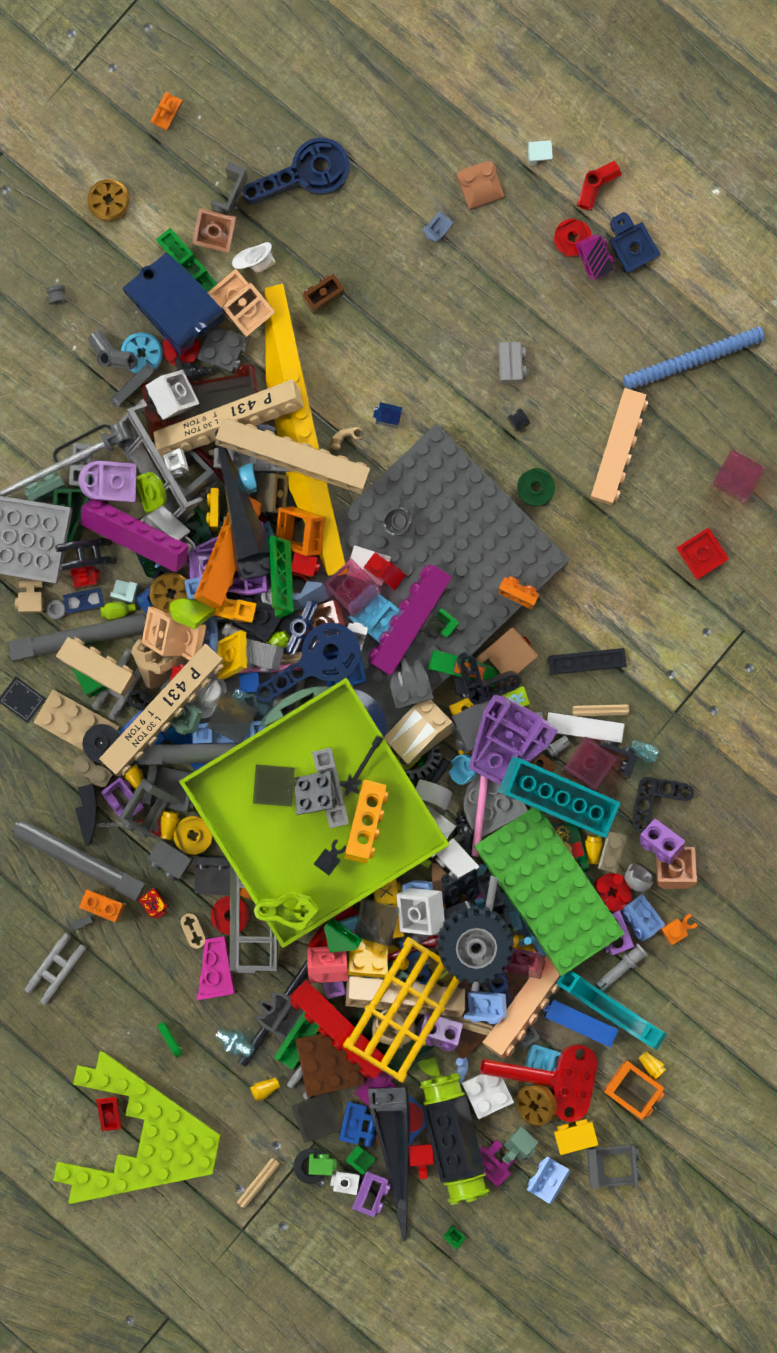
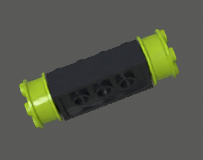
M458 1072L422 1081L420 1086L425 1094L426 1101L422 1108L441 1183L444 1182L443 1184L448 1188L450 1198L447 1200L451 1205L462 1203L464 1200L466 1202L478 1200L477 1198L488 1196L490 1191L485 1186L483 1176L486 1174L465 1092H462L459 1079L462 1077L459 1076Z

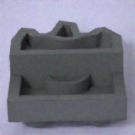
M403 657L399 662L400 670L397 671L395 669L392 675L387 676L396 709L434 699L426 670L419 659L415 661L414 666H410L406 658Z
M272 993L271 1003L263 999L257 1002L264 1010V1013L262 1015L258 1014L255 1019L264 1028L285 1040L300 1018L303 1010L301 1008L296 1010L289 1003L291 999L288 995Z

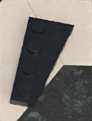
M227 592V599L256 603L252 623L230 621L265 643H268L285 616L282 618L275 617V609L270 604Z

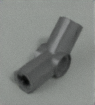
M101 330L88 337V342L96 352L97 362L101 367L131 370L137 364V357H135L134 353L113 349Z

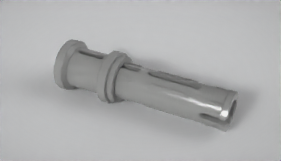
M638 943L635 944L636 947L623 955V960L600 980L595 982L603 992L626 971L637 967L636 964L649 956Z

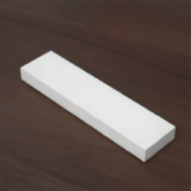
M548 712L547 722L558 729L557 734L622 743L623 723Z

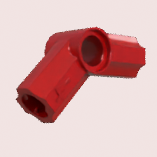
M615 161L596 170H591L586 174L576 206L592 211L599 187L622 176L620 168ZM595 178L598 183L590 184L588 179Z

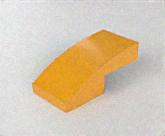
M226 599L222 606L216 607L214 617L252 623L256 603Z

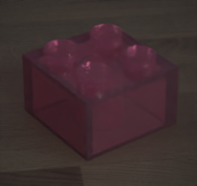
M732 449L711 486L744 504L765 467Z
M352 558L324 583L330 594L352 617L357 615L382 592L371 577Z
M585 736L562 770L595 791L617 758Z

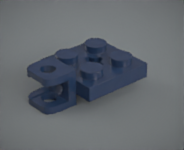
M622 212L612 218L610 227L615 237L610 239L609 243L627 274L661 255L643 222L634 226L633 221L626 212ZM630 244L639 245L637 253L630 251Z

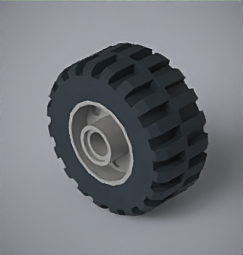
M472 906L469 909L463 907L460 912H453L449 919L446 918L443 922L444 926L440 928L437 945L441 962L451 976H456V979L461 982L466 980L468 984H473V982L484 984L485 980H494L497 974L501 975L504 972L505 966H509L511 962L510 957L513 956L514 951L513 938L507 923L497 912H492L487 907H483V909L478 908V906ZM479 943L478 946L472 947V944Z

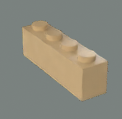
M67 637L56 657L63 663L125 698L136 679L132 674L133 670L125 665L122 668L116 665L117 661L109 656L106 658L100 656L101 652L92 646L90 649L84 646L85 643L75 637L73 640Z

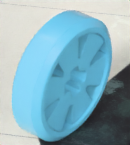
M139 332L132 334L124 341L121 347V351L132 352L137 357V364L133 369H128L135 374L147 363L156 370L163 359V350L160 342L149 333ZM143 349H145L146 357L143 358L141 356V358H139L138 351H143Z

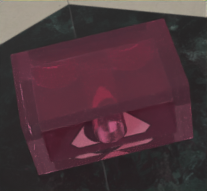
M513 948V956L510 957L511 962L508 967L505 966L504 971L541 979L546 963L541 953Z

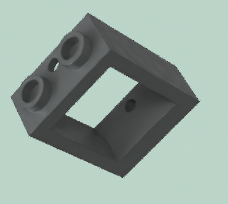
M193 450L184 452L188 467L196 461L206 471L185 490L176 481L185 499L189 502L199 497L204 498L211 491V488H215L221 483V480Z

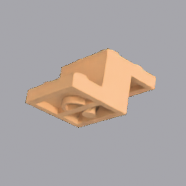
M234 269L207 292L221 307L227 319L231 323L234 322L245 337L275 313L253 284L248 283L237 269Z
M148 607L142 644L162 656H183L191 660L202 648L206 625L201 624L196 629H192L173 620L170 613H165L155 607Z

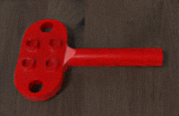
M573 1044L561 1052L557 1068L554 1071L483 1059L480 1066V1074L549 1086L552 1088V1094L557 1104L556 1116L567 1122H576L582 1119L589 1109L597 1070V1059L590 1048L581 1044ZM582 1049L584 1052L581 1059H577L575 1056L576 1051ZM567 1107H571L573 1110L572 1115L569 1117L564 1115Z

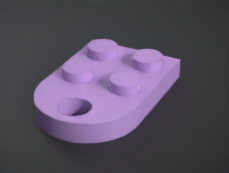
M108 461L88 463L79 474V486L87 497L94 500L133 503L136 497V464ZM87 474L93 477V483L91 485H88L85 482V476Z

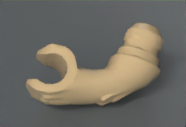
M359 427L340 430L331 438V448L339 450L342 441L347 436H351L357 441L360 440L361 437H356L354 433L356 431L362 432L363 430Z

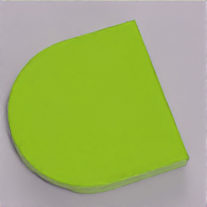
M153 472L136 476V489L145 513L155 511L162 505L165 506L167 495L161 479Z
M178 599L170 604L169 612L172 615L171 618L176 622L196 629L214 615L215 608L192 599Z

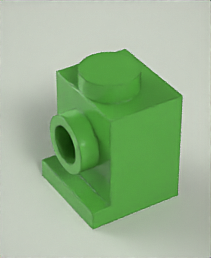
M310 1153L309 1174L332 1175V1171H336L337 1159L329 1158V1154H318L317 1157H314V1153Z

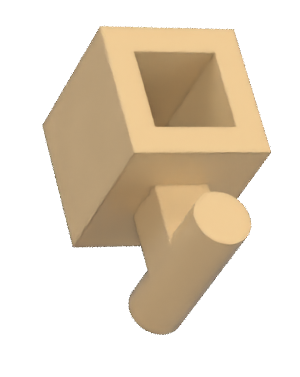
M19 580V588H27V592H18V597H15V609H18L20 614L44 613V595L42 592H35V588L43 587V581Z

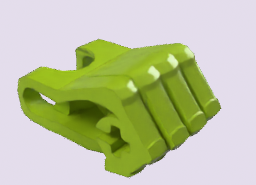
M289 892L278 898L260 899L256 903L254 913L259 920L278 921L296 930H304L319 912L320 908L309 895L300 892ZM291 898L298 899L294 908L295 912L290 911L283 903ZM267 906L269 908V912H262L260 910V907ZM302 906L305 907V912H301L300 908Z

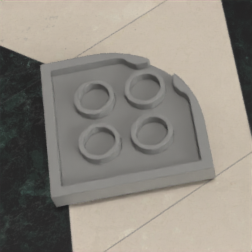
M480 774L470 782L464 797L465 816L469 825L474 830L481 779ZM488 779L481 838L528 811L524 803L498 793L500 785Z

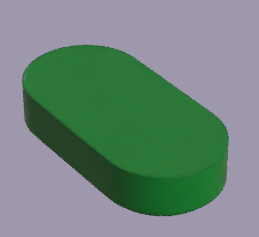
M159 1023L157 1027L176 1058L182 1056L183 1052L166 1023Z

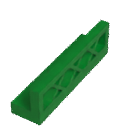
M273 535L269 537L272 608L275 609V617L282 618L294 612L291 541Z
M325 998V999H326L327 1001H329L334 1007L337 1006L335 1003H333V1002H331L330 1000H328L327 998ZM304 1011L274 1056V1059L282 1062L294 1071L300 1063L295 1039L319 1034V1026L315 1022L312 1024L304 1018L306 1014Z

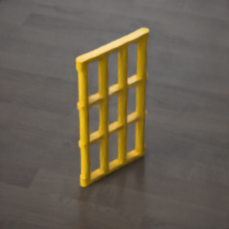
M407 937L401 952L389 972L385 973L383 982L370 1004L366 1005L364 1014L343 1046L403 1083L407 1077L406 1073L422 1046H425L427 1037L441 1013H444L446 1010L445 1006L460 981L456 979V976L453 977L438 1004L429 999L430 993L446 967L443 966L440 956ZM414 947L421 951L422 954L404 983L397 979L395 975L411 948ZM430 957L439 964L424 990L420 993L413 989L412 985ZM393 982L401 987V990L384 1016L375 1009L389 985ZM409 992L417 997L418 1000L401 1026L392 1021ZM424 1003H427L435 1008L418 1037L410 1032L409 1029ZM374 1015L382 1020L363 1052L356 1048L354 1044L370 1017ZM390 1025L399 1032L384 1058L379 1062L371 1057V1054ZM407 1036L414 1040L415 1044L397 1073L387 1066L404 1037Z

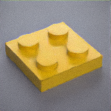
M211 488V493H207V505L210 508V512H207L208 527H211L212 532H220L218 523L220 522L221 494L219 488Z
M239 630L218 641L217 654L225 661L223 669L217 674L218 679L224 680L247 668L246 632Z
M363 939L356 950L348 951V975L385 978V973H388V947L386 940Z

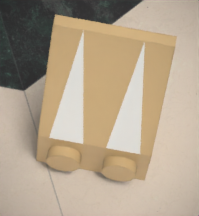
M431 700L414 705L385 735L384 739L389 747L409 766L452 733L453 722Z

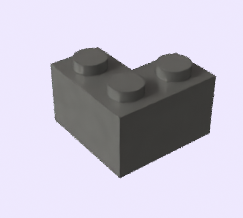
M161 839L148 857L151 861V866L157 870L164 869L166 871L164 875L175 881L177 878L182 880L192 864L191 858Z

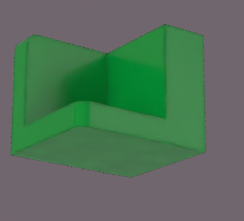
M441 608L429 625L447 639L459 625V622Z
M358 1144L345 1161L364 1175L375 1161V1158Z

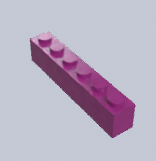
M91 499L82 506L81 525L174 572H177L187 563L189 545L100 500Z
M428 564L422 568L419 573V580L417 583L414 582L409 589V596L407 599L402 600L399 605V612L390 619L389 628L380 635L378 639L380 641L379 644L368 655L369 660L367 662L387 675H392L452 578L435 565Z

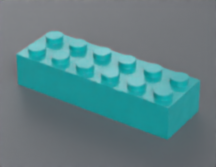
M513 756L498 789V793L604 838L607 837L621 803Z

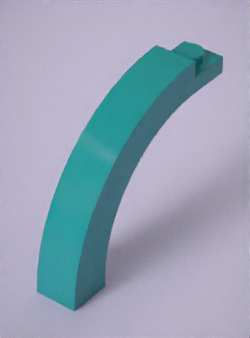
M571 970L562 975L556 983L572 996L656 1051L667 1036L665 1032L627 1009Z

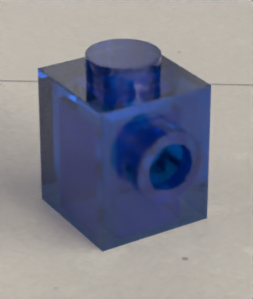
M380 402L379 407H375L373 418H376V424L398 429L402 407Z

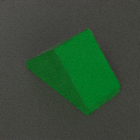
M334 918L329 919L324 926L329 953L356 950L363 940Z

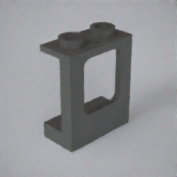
M634 1145L587 1148L591 1189L607 1186L638 1185V1180H641L640 1168L637 1169L636 1161H639V1150L635 1149ZM628 1153L630 1155V1176L605 1177L603 1161L605 1155Z

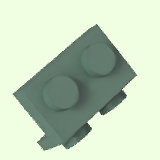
M56 472L45 476L44 479L38 482L31 483L24 491L29 501L42 502L54 496V489H66V486L59 473Z
M188 702L183 707V713L170 721L171 725L180 734L196 732L203 714L195 705Z

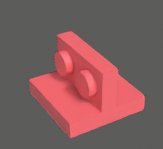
M328 946L307 948L309 983L348 981L346 951L329 953Z

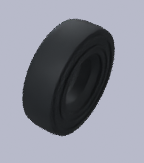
M313 1148L305 1149L294 1160V1173L303 1183L316 1184L322 1181L326 1175L308 1174L305 1172L303 1164L309 1159L310 1153H314V1157L323 1153Z

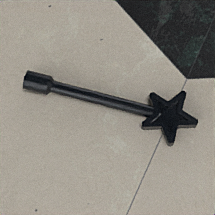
M377 735L375 737L372 747L353 778L349 774L347 781H340V786L346 788L345 796L351 791L359 794L357 786L362 781L358 778L376 748L382 743L383 738Z

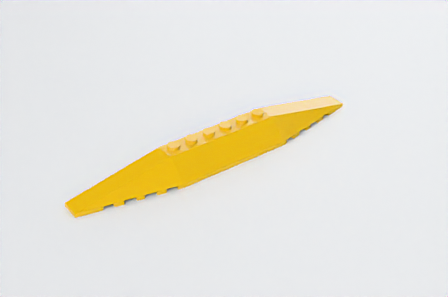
M279 284L265 288V300L275 311L265 321L267 389L293 379L300 388L304 407L274 419L277 435L281 438L284 436L289 437L299 444L307 443L313 449L320 450L284 285ZM292 470L286 472V475L289 476V489L297 507L325 517L322 549L319 556L328 577L346 573L347 569L328 483Z

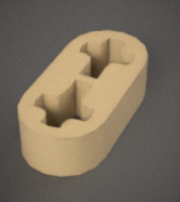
M185 914L181 918V926L188 943L196 949L203 947L206 937L198 918L194 914ZM187 917H189L190 919L194 918L195 922L192 923L194 927V930L192 931L189 925L185 926L184 922L187 921ZM193 932H196L198 937H202L203 940L200 941V945L192 943L194 939Z

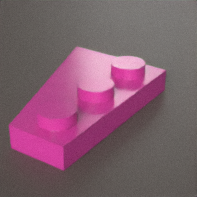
M226 936L206 939L197 1000L235 994Z

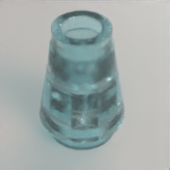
M634 740L630 747L646 763L650 762L652 764L660 751L654 745Z

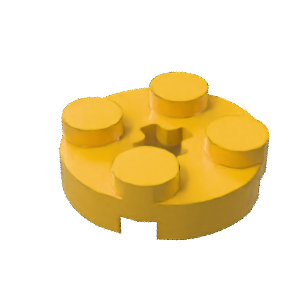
M196 816L182 819L174 831L176 846L184 853L190 855H197L206 851L211 845L213 838L203 819ZM191 830L199 834L196 837V841L188 838Z

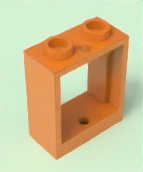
M293 506L281 507L278 511L276 537L291 541V551L305 556L320 555L325 517ZM295 516L306 519L303 543L292 540Z
M86 889L79 908L119 923L126 904Z
M624 1060L603 1092L643 1120L644 1117L648 1118L652 1113L653 1108L651 1107L655 1101L659 1102L665 1094L663 1090L665 1088L630 1062ZM630 1069L657 1088L641 1112L614 1094V1091Z

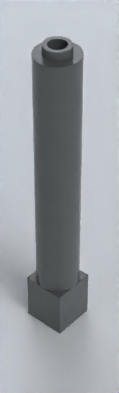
M142 613L37 637L8 641L11 659L13 662L58 652L67 637L73 640L76 637L83 641L85 646L144 632L146 617Z
M239 743L147 746L143 751L144 755L139 759V765L209 763Z
M21 820V822L17 821L12 829V832H14L13 837L135 901L138 900L146 885L24 820Z

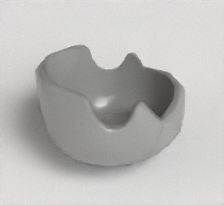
M630 864L625 872V881L631 889L644 892L649 890L653 884V881L651 882L653 877L651 873L640 865Z

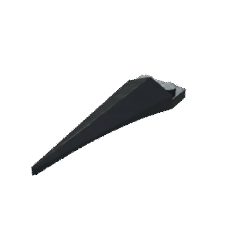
M217 445L226 491L234 562L240 581L271 575L270 543L228 449Z
M408 1086L371 1087L368 1089L370 1111L384 1156L402 1239L405 1241L407 1239L410 1138Z

